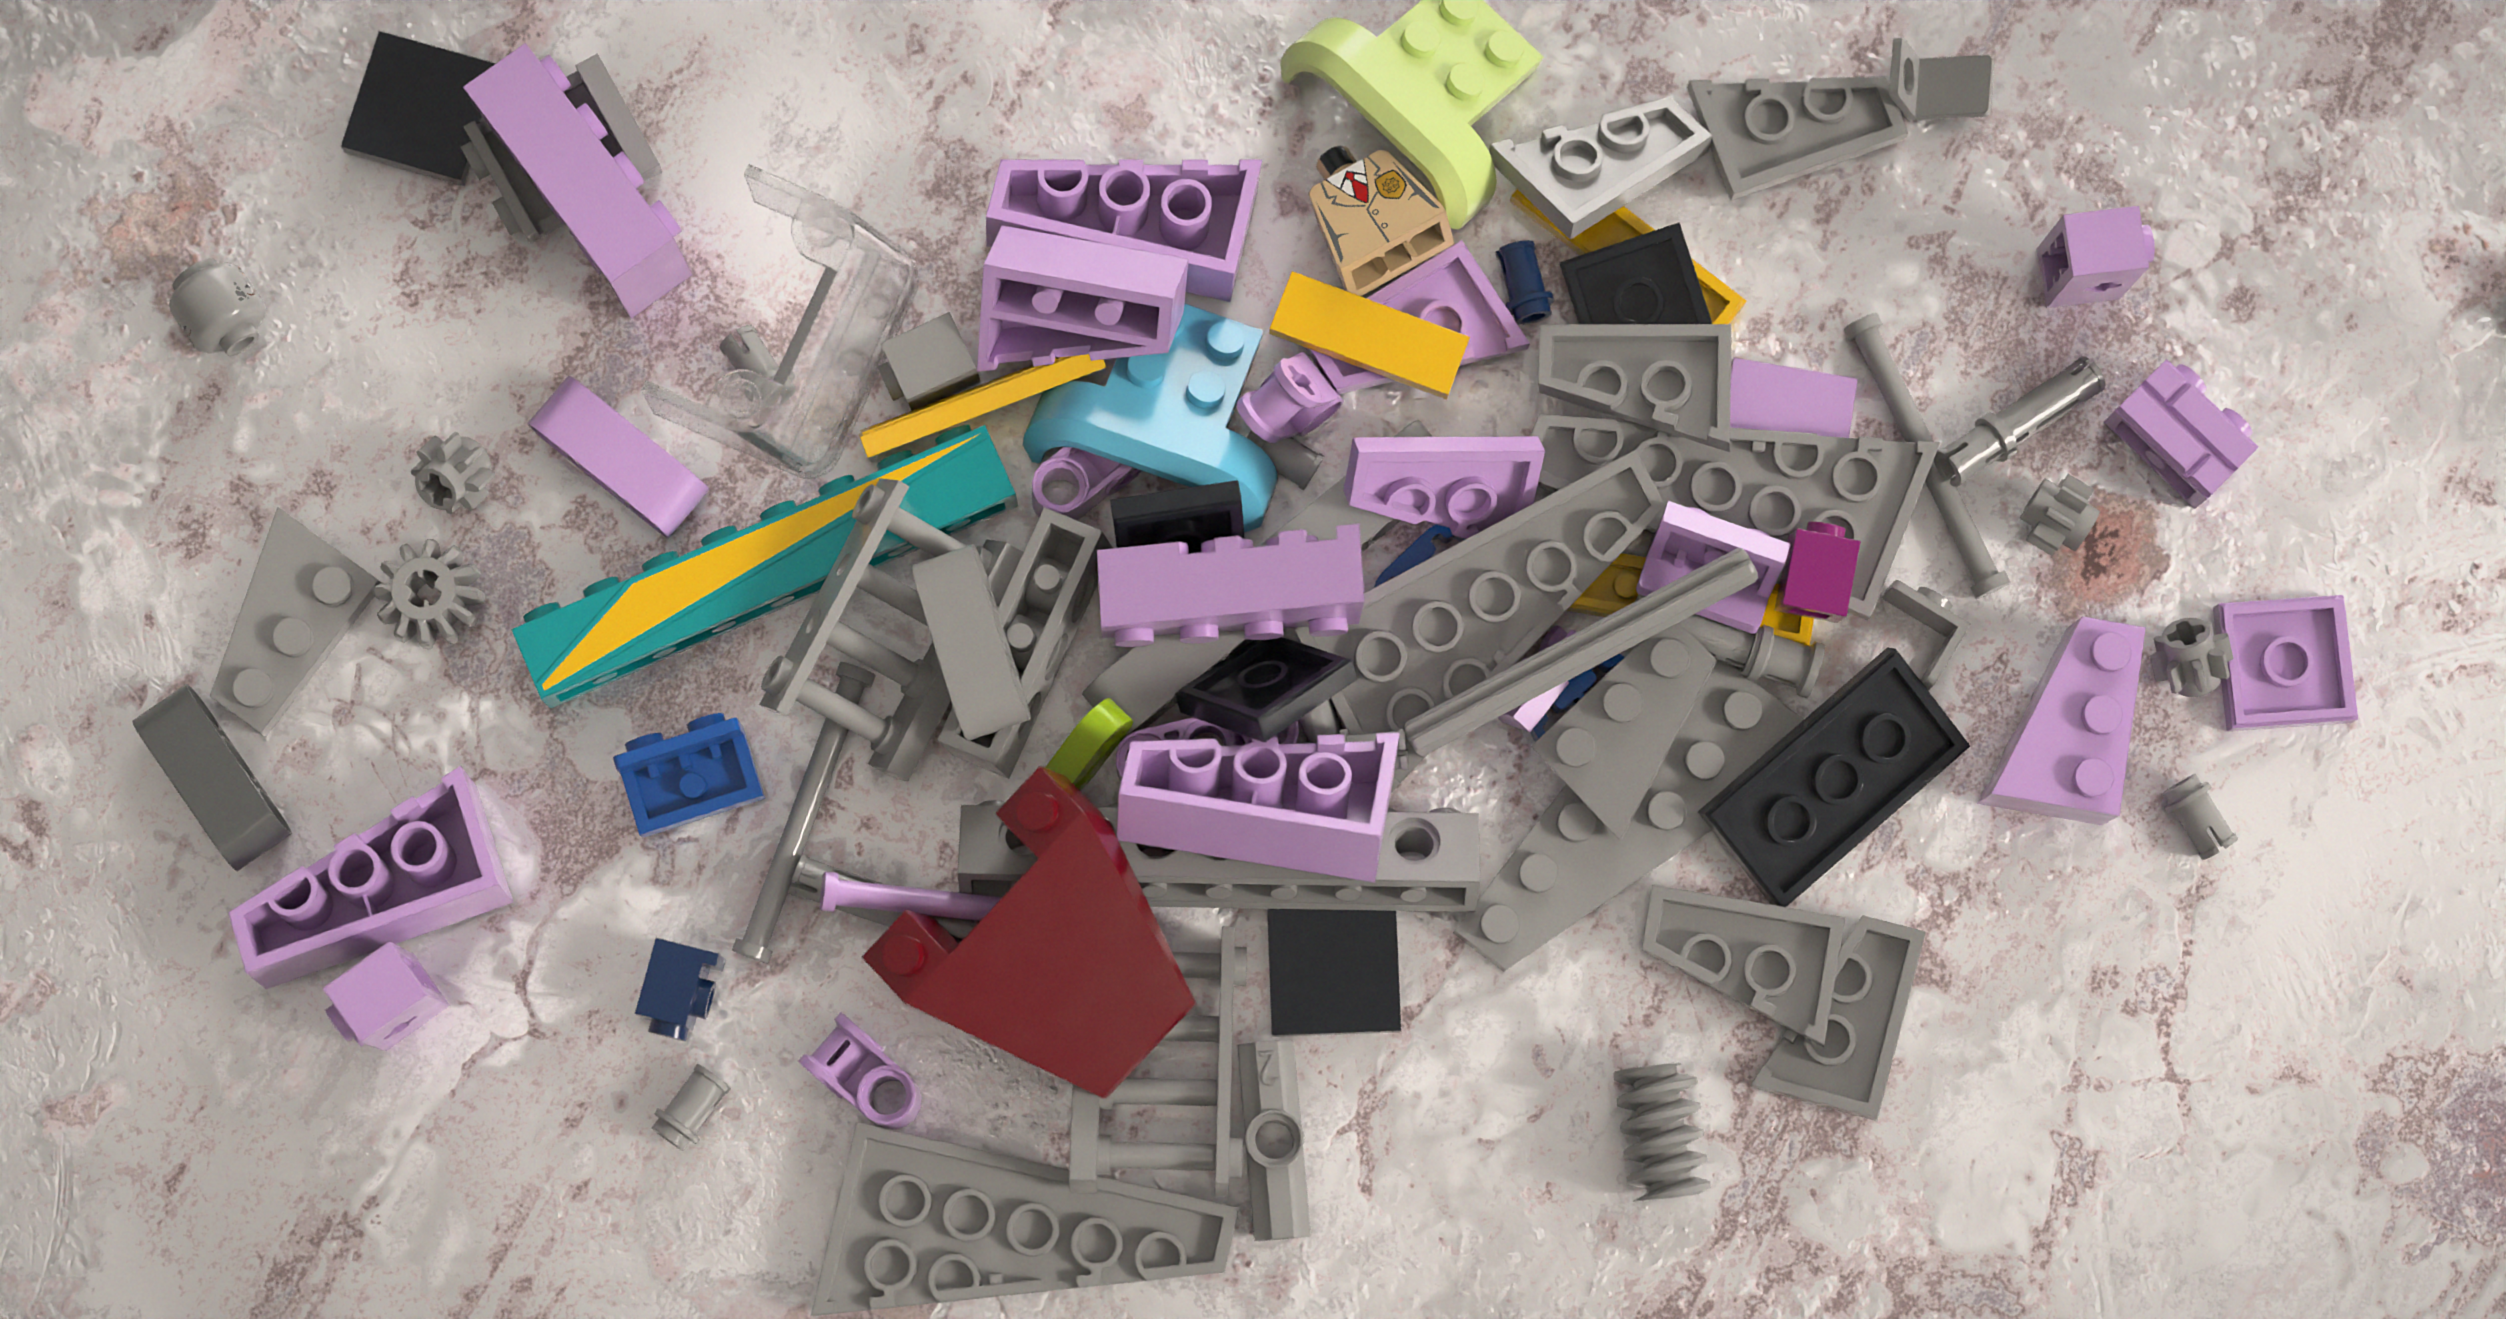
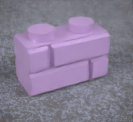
M2166 359L2104 423L2187 503L2196 509L2259 446L2249 438L2253 433L2252 429L2241 415L2229 408H2224L2221 411L2203 394L2207 388L2196 372L2183 364L2175 367Z

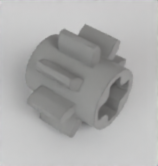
M454 432L444 442L435 435L416 452L421 461L411 470V474L415 476V486L418 494L431 507L446 510L448 514H452L461 505L472 511L489 495L485 485L495 477V472L490 470L491 462L488 453L477 441L468 437H460L457 432Z
M2067 474L2059 485L2045 478L2032 495L2020 516L2021 520L2032 526V531L2026 541L2051 556L2055 551L2059 550L2062 544L2075 552L2090 532L2100 514L2098 509L2088 504V499L2094 489L2070 474Z
M2198 618L2179 619L2169 624L2164 629L2162 636L2154 638L2156 653L2150 655L2156 681L2169 679L2172 693H2178L2186 697L2204 696L2214 691L2219 686L2221 679H2228L2230 677L2227 662L2233 660L2229 636L2227 633L2214 635L2211 622H2205Z

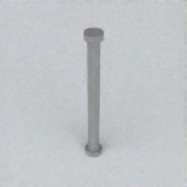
M1878 313L1862 317L1846 326L1843 331L1848 341H1856L1905 442H1934L1878 330L1883 325ZM1933 460L1925 482L1975 582L1971 590L1976 599L1982 598L2007 586L2011 582L2005 571L1998 572L1957 487L1950 485V479L1947 481L1943 479Z
M840 662L836 675L841 679L835 693L858 705L864 688L872 687L876 675L861 667ZM828 718L824 721L743 940L736 938L732 948L733 952L766 964L769 963L773 952L767 949L792 883L793 874L803 854L849 729Z

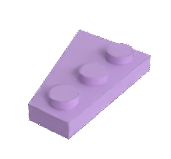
M1462 240L1366 298L1469 336L1470 339L1460 366L1528 350L1530 345ZM1305 347L1320 372L1338 394L1395 381Z
M1538 436L1353 437L1343 491L1349 506L1415 525L1422 521H1428L1450 528L1454 536L1468 539L1534 504L1545 450Z

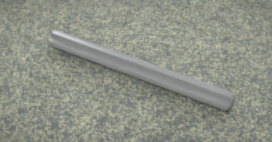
M1736 548L1407 721L1404 725L1405 734L1414 751L1419 756H1425L1755 583L1758 579L1757 571L1747 552L1743 548Z

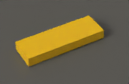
M1294 271L1290 274L1269 329V334L1446 400L1470 339L1469 336Z

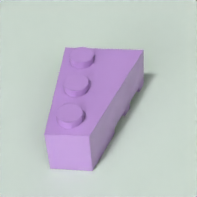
M1002 225L983 264L977 372L996 370L999 363L1032 360L1034 366L1052 365L1057 357L1087 354L1090 355L1092 361L1168 353L1184 313L1189 259Z
M2082 616L2065 630L2030 698L2032 700L2016 731L2008 741L2004 754L1989 784L1985 786L1977 804L2097 825H2104L2120 816L2146 627Z

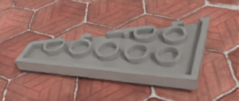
M1539 414L1530 435L1538 436L1545 450L1538 486L1552 492H1556L1624 455L1637 450L1665 505L1670 501L1684 507L1698 508L1710 516L1747 529L1761 530L1770 537L1787 542L1788 536L1797 528L1806 530L1807 523L1810 521L1830 523L1844 527L1846 529L1844 538L1861 541L1847 613L1864 620H1868L1872 616L1941 443L1917 441L1916 443L1886 441L1883 438L1873 437L1843 438L1818 436L1816 433L1730 428V452L1637 423L1617 422L1616 419ZM1665 508L1644 530L1655 534ZM1781 573L1776 581V584L1780 583Z
M1634 450L1365 592L1359 624L1348 625V633L1320 637L1309 635V627H1299L1295 631L1302 644L1353 660L1357 680L1331 697L1350 735L1391 732L1404 729L1407 721L1512 667L1654 520L1666 505L1637 450ZM1408 738L1406 749H1408L1409 770L1395 769L1391 793L1427 756H1419L1412 748Z
M1717 660L1687 719L1666 754L1656 777L1635 812L1622 840H1619L1577 794L1565 784L1477 901L1476 912H1468L1453 934L1505 972L1577 921L1710 832L1712 829L1698 811L1804 719L1754 681L1746 679L1745 675L1741 674L1734 666Z
M856 1122L811 1316L1224 1273L1239 1208L1097 1176V1193H1070L1068 1169Z

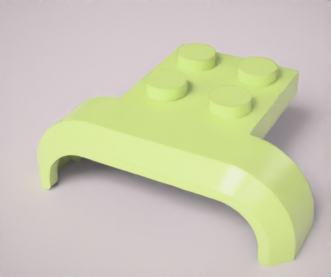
M1422 0L1378 37H1375L1367 29L1353 21L1335 17L1324 19L1293 43L1283 54L1280 63L1281 78L1286 83H1290L1300 72H1310L1323 78L1426 175L1436 192L1437 200L1446 210L1450 228L1460 229L1489 204L1495 193L1497 183L1496 171L1491 155L1482 139L1471 126L1537 69L1544 57L1483 0Z

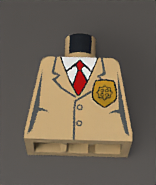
M1335 146L1323 153L1318 159L1316 168L1324 181L1313 186L1308 195L1317 223L1345 291L1362 296L1454 245L1447 213L1442 204L1388 151L1378 150L1357 162L1346 146Z

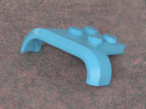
M1184 303V313L1168 353L1117 358L1106 386L1083 381H1069L1045 390L1040 396L1031 417L1022 445L1031 461L1037 464L1042 462L1046 451L1051 448L1073 447L1188 487L1238 480L1242 499L1244 533L1262 526L1276 488L1277 471L1270 457L1257 444L1227 428L1259 349L1264 330Z

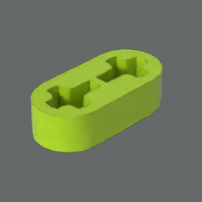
M1110 697L1104 699L1081 719L1045 768L1066 776L1081 791L1096 775L1125 737L1134 721Z

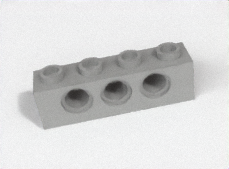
M1043 508L998 607L1027 700L1031 720L968 741L960 727L954 707H952L937 741L953 756L1010 779L1099 583L1097 550L1114 549L1103 531L1048 508Z

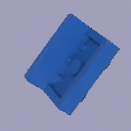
M724 713L706 715L687 724V733L664 740L662 733L647 734L625 743L627 752L612 757L616 770L621 774L636 826L642 838L766 799L744 727L737 718L726 720Z

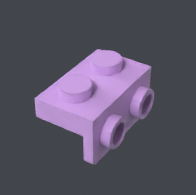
M1668 501L1650 544L1636 591L1640 595L1647 596L1736 548H1743L1757 571L1758 579L1756 582L1695 614L1754 634L1761 625L1769 596L1783 569L1791 544L1770 537L1761 530L1747 529L1710 516L1701 509L1684 507Z

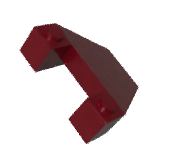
M1039 766L995 813L1038 858L1030 869L960 944L934 917L905 910L867 950L862 959L905 1004L1090 1093L1107 1099L1193 1008L1196 1002L1109 820L1066 776Z

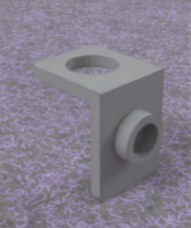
M1894 38L1889 96L1909 121L1986 117L1991 112L1995 63L1990 55L1920 59L1905 38ZM1904 70H1905V86H1904V78H1903V71H1904Z
M1895 580L1886 589L1882 599L1946 637L1920 680L1926 689L1930 690L1939 679L1971 623L1951 612L1952 603L1936 591L1926 587H1919L1916 591L1903 582Z

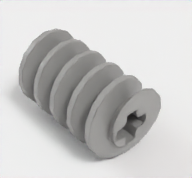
M1682 1063L1630 1068L1613 1073L1614 1081L1634 1087L1633 1090L1617 1098L1618 1107L1637 1112L1635 1117L1620 1125L1621 1133L1640 1137V1142L1623 1151L1625 1159L1643 1163L1644 1168L1628 1175L1626 1178L1628 1185L1647 1190V1194L1632 1202L1696 1195L1711 1188L1709 1180L1691 1176L1690 1173L1691 1170L1708 1162L1706 1154L1687 1149V1144L1704 1136V1129L1684 1124V1118L1701 1110V1105L1699 1102L1684 1099L1680 1096V1092L1698 1083L1696 1076L1677 1072V1066Z

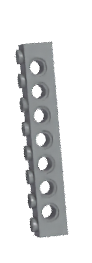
M989 800L978 805H961L958 855L959 893L1003 897L1038 860L1033 853L1018 854L1012 851L1016 847L1025 844L995 814L1005 803L1004 801ZM1113 803L1107 807H1096L1109 820L1117 836L1118 803ZM1388 807L1375 883L1247 861L1218 858L1163 848L1168 851L1166 854L1153 857L1145 855L1142 851L1156 846L1119 841L1150 907L1476 912L1480 888L1479 813H1461L1453 808H1436L1429 812H1397ZM1414 851L1421 853L1426 858L1411 861L1403 858L1400 854Z

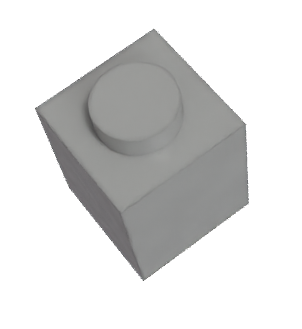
M950 312L880 343L888 359V362L877 366L892 400L895 401L905 396L911 411L949 397L981 382L977 369Z

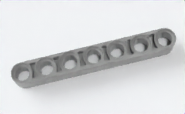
M1416 420L1394 437L1433 436L1420 420ZM1345 476L1268 539L1277 537L1278 532L1305 529L1307 535L1316 536L1318 541L1337 539L1336 526L1360 524L1362 553L1401 520L1349 506L1343 491ZM1264 541L1258 547L1266 546V541ZM1244 630L1218 632L1219 640L1208 643L1180 642V634L1154 635L1153 644L1132 648L1090 683L1082 695L1093 708L1104 699L1110 697L1134 721L1132 727L1125 735L1126 737L1138 730L1146 729L1177 704L1175 693L1253 640L1245 639Z

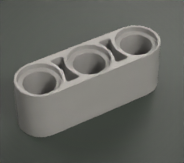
M970 545L912 565V574L950 698L966 739L969 741L1031 720L1027 700L993 592L975 545Z

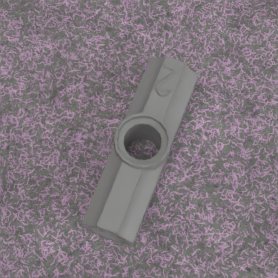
M1294 1040L1239 1044L1237 1047L1245 1129L1244 1145L1247 1152L1254 1241L1311 1237L1303 1150L1304 1134L1301 1127ZM1271 1122L1280 1123L1290 1131L1293 1143L1292 1149L1286 1156L1271 1159L1262 1155L1257 1149L1255 1142L1256 1133L1264 1124Z

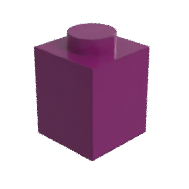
M1810 521L1807 523L1806 530L1797 528L1793 531L1787 540V543L1791 545L1782 569L1774 611L1838 623L1847 617L1861 541L1844 538L1846 531L1844 527L1824 522Z

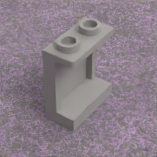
M598 53L575 65L577 71L566 77L571 87L563 93L576 109L584 103L591 108L608 133L600 141L610 155L615 157L623 151L644 181L662 173L658 160ZM474 120L463 126L471 141L461 146V149L479 180L488 175H491L502 197L493 201L492 204L510 236L522 230L526 239L531 244L564 226L536 190L530 176H526L485 121L476 124Z

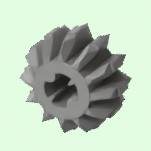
M427 539L423 545L421 557H418L409 544L401 545L399 548L400 555L405 563L398 568L392 562L384 561L380 566V569L392 579V583H382L373 587V595L379 600L388 602L377 613L379 620L383 624H394L397 622L394 636L403 643L412 639L417 633L418 643L423 649L433 648L437 631H440L449 644L457 643L459 640L458 633L453 624L460 620L466 626L474 627L478 619L465 607L466 605H478L485 601V593L481 589L470 586L480 577L479 569L475 564L461 566L464 552L455 545L448 548L441 555L438 542L434 539ZM424 584H427L431 589L435 586L441 593L440 598L433 605L426 599L423 602L417 595L419 589Z

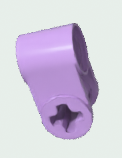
M1301 352L1292 358H1283L1276 364L1274 372L1265 379L1259 390L1245 393L1237 401V409L1242 419L1255 434L1269 443H1276L1279 440L1292 436H1304L1331 417L1340 408L1344 400L1305 352Z
M1063 447L1043 462L1035 471L1032 480L1033 509L1038 518L1045 507L1078 521L1106 497L1128 485L1142 470L1077 448ZM1054 480H1064L1075 486L1078 495L1067 504L1057 505L1045 498L1043 489Z
M840 1012L835 1018L837 1027L812 1055L804 1054L798 1062L840 1099L844 1097L873 1123L885 1129L895 1130L906 1127L915 1120L921 1110L922 1096L919 1086L904 1070L883 1053L884 1049ZM888 1081H899L904 1085L906 1091L904 1105L896 1113L890 1115L879 1114L875 1110L873 1103L874 1093L877 1088Z

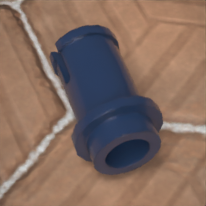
M1517 241L1499 248L1500 251H1496L1495 254L1500 263L1510 300L1505 306L1510 314L1514 316L1518 325L1532 324L1551 316L1550 305L1555 300L1553 293L1545 290L1535 253L1534 241Z

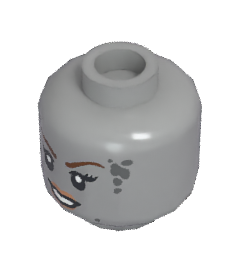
M205 259L190 266L175 279L172 284L175 291L169 302L170 311L198 351L208 354L224 351L228 356H234L245 351L258 340L259 333L256 329L265 318L266 307L264 301L239 266L228 262L217 263L214 259Z

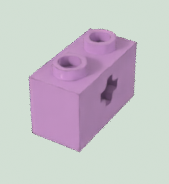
M2139 206L2065 214L2060 218L2037 247L2046 308L2119 300L2149 268V263L2153 261L2155 253L2151 227L2148 224L2142 225Z
M391 942L380 947L323 988L333 1002V1005L325 1011L339 1033L348 1042L355 1039L360 1046L367 1044L384 1051L389 1050L450 1006L414 953Z

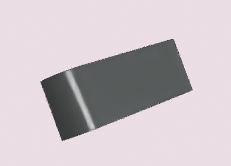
M185 684L132 721L137 733L217 850L234 870H241L292 834L291 829L213 714L191 686Z

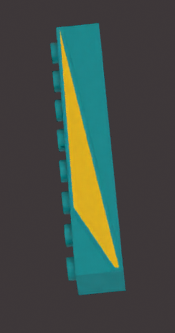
M970 425L952 428L935 439L937 444L935 447L913 455L911 450L892 454L877 464L879 471L856 481L853 475L834 479L818 489L819 497L798 506L794 500L776 504L759 515L761 522L740 531L737 530L736 526L718 529L701 539L703 547L680 557L677 551L660 554L642 565L643 573L620 582L618 577H609L595 582L583 590L585 598L561 608L559 602H553L531 610L523 616L525 624L511 630L541 700L552 709L819 593L857 522L852 517L859 497L869 485L873 484L876 486L879 478L899 480L908 485L909 488L899 507L949 536L1018 507L1016 493L986 426L983 425L974 430L971 429ZM886 530L868 564L877 568L920 548Z

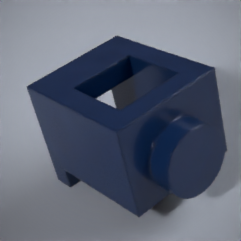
M655 938L635 1010L636 1015L643 1019L651 1020L648 1032L686 1042L689 1030L693 1031L696 1018L706 1019L712 1006L716 982L707 980L709 971L713 969L723 972L726 959L715 952Z

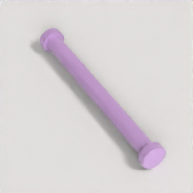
M825 871L821 884L820 910L834 912L835 906L901 913L909 910L929 916L981 921L1002 897L839 880L838 873Z

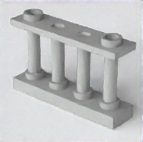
M879 478L876 486L873 484L869 485L859 497L852 517L857 522L785 657L778 656L766 671L761 684V689L766 693L759 705L769 711L788 716L795 701L803 704L871 741V749L874 750V753L868 764L889 776L908 782L951 701L934 643L932 641L923 660L917 659L915 662H912L838 620L857 586L928 626L918 592L868 564L886 530L934 557L967 546L899 507L909 488L908 485L899 480ZM986 539L983 547L977 546L976 549L984 565L998 608L1023 551L1007 542ZM825 644L832 646L901 685V692L904 696L893 717L887 716L885 719H882L808 678Z
M1222 926L1221 953L1172 952L1184 978L1220 979L1219 1016L1185 1015L1161 1040L1218 1042L1217 1080L1127 1077L1107 1099L1101 1098L1073 1084L1069 1169L1070 1193H1097V1174L1110 1175V1168L1215 1171L1214 1196L1228 1197L1229 1178H1242L1243 1138H1230L1233 986H1246L1247 947H1234L1235 927ZM1113 1103L1217 1106L1216 1144L1111 1141V1135H1099L1100 1110H1112Z

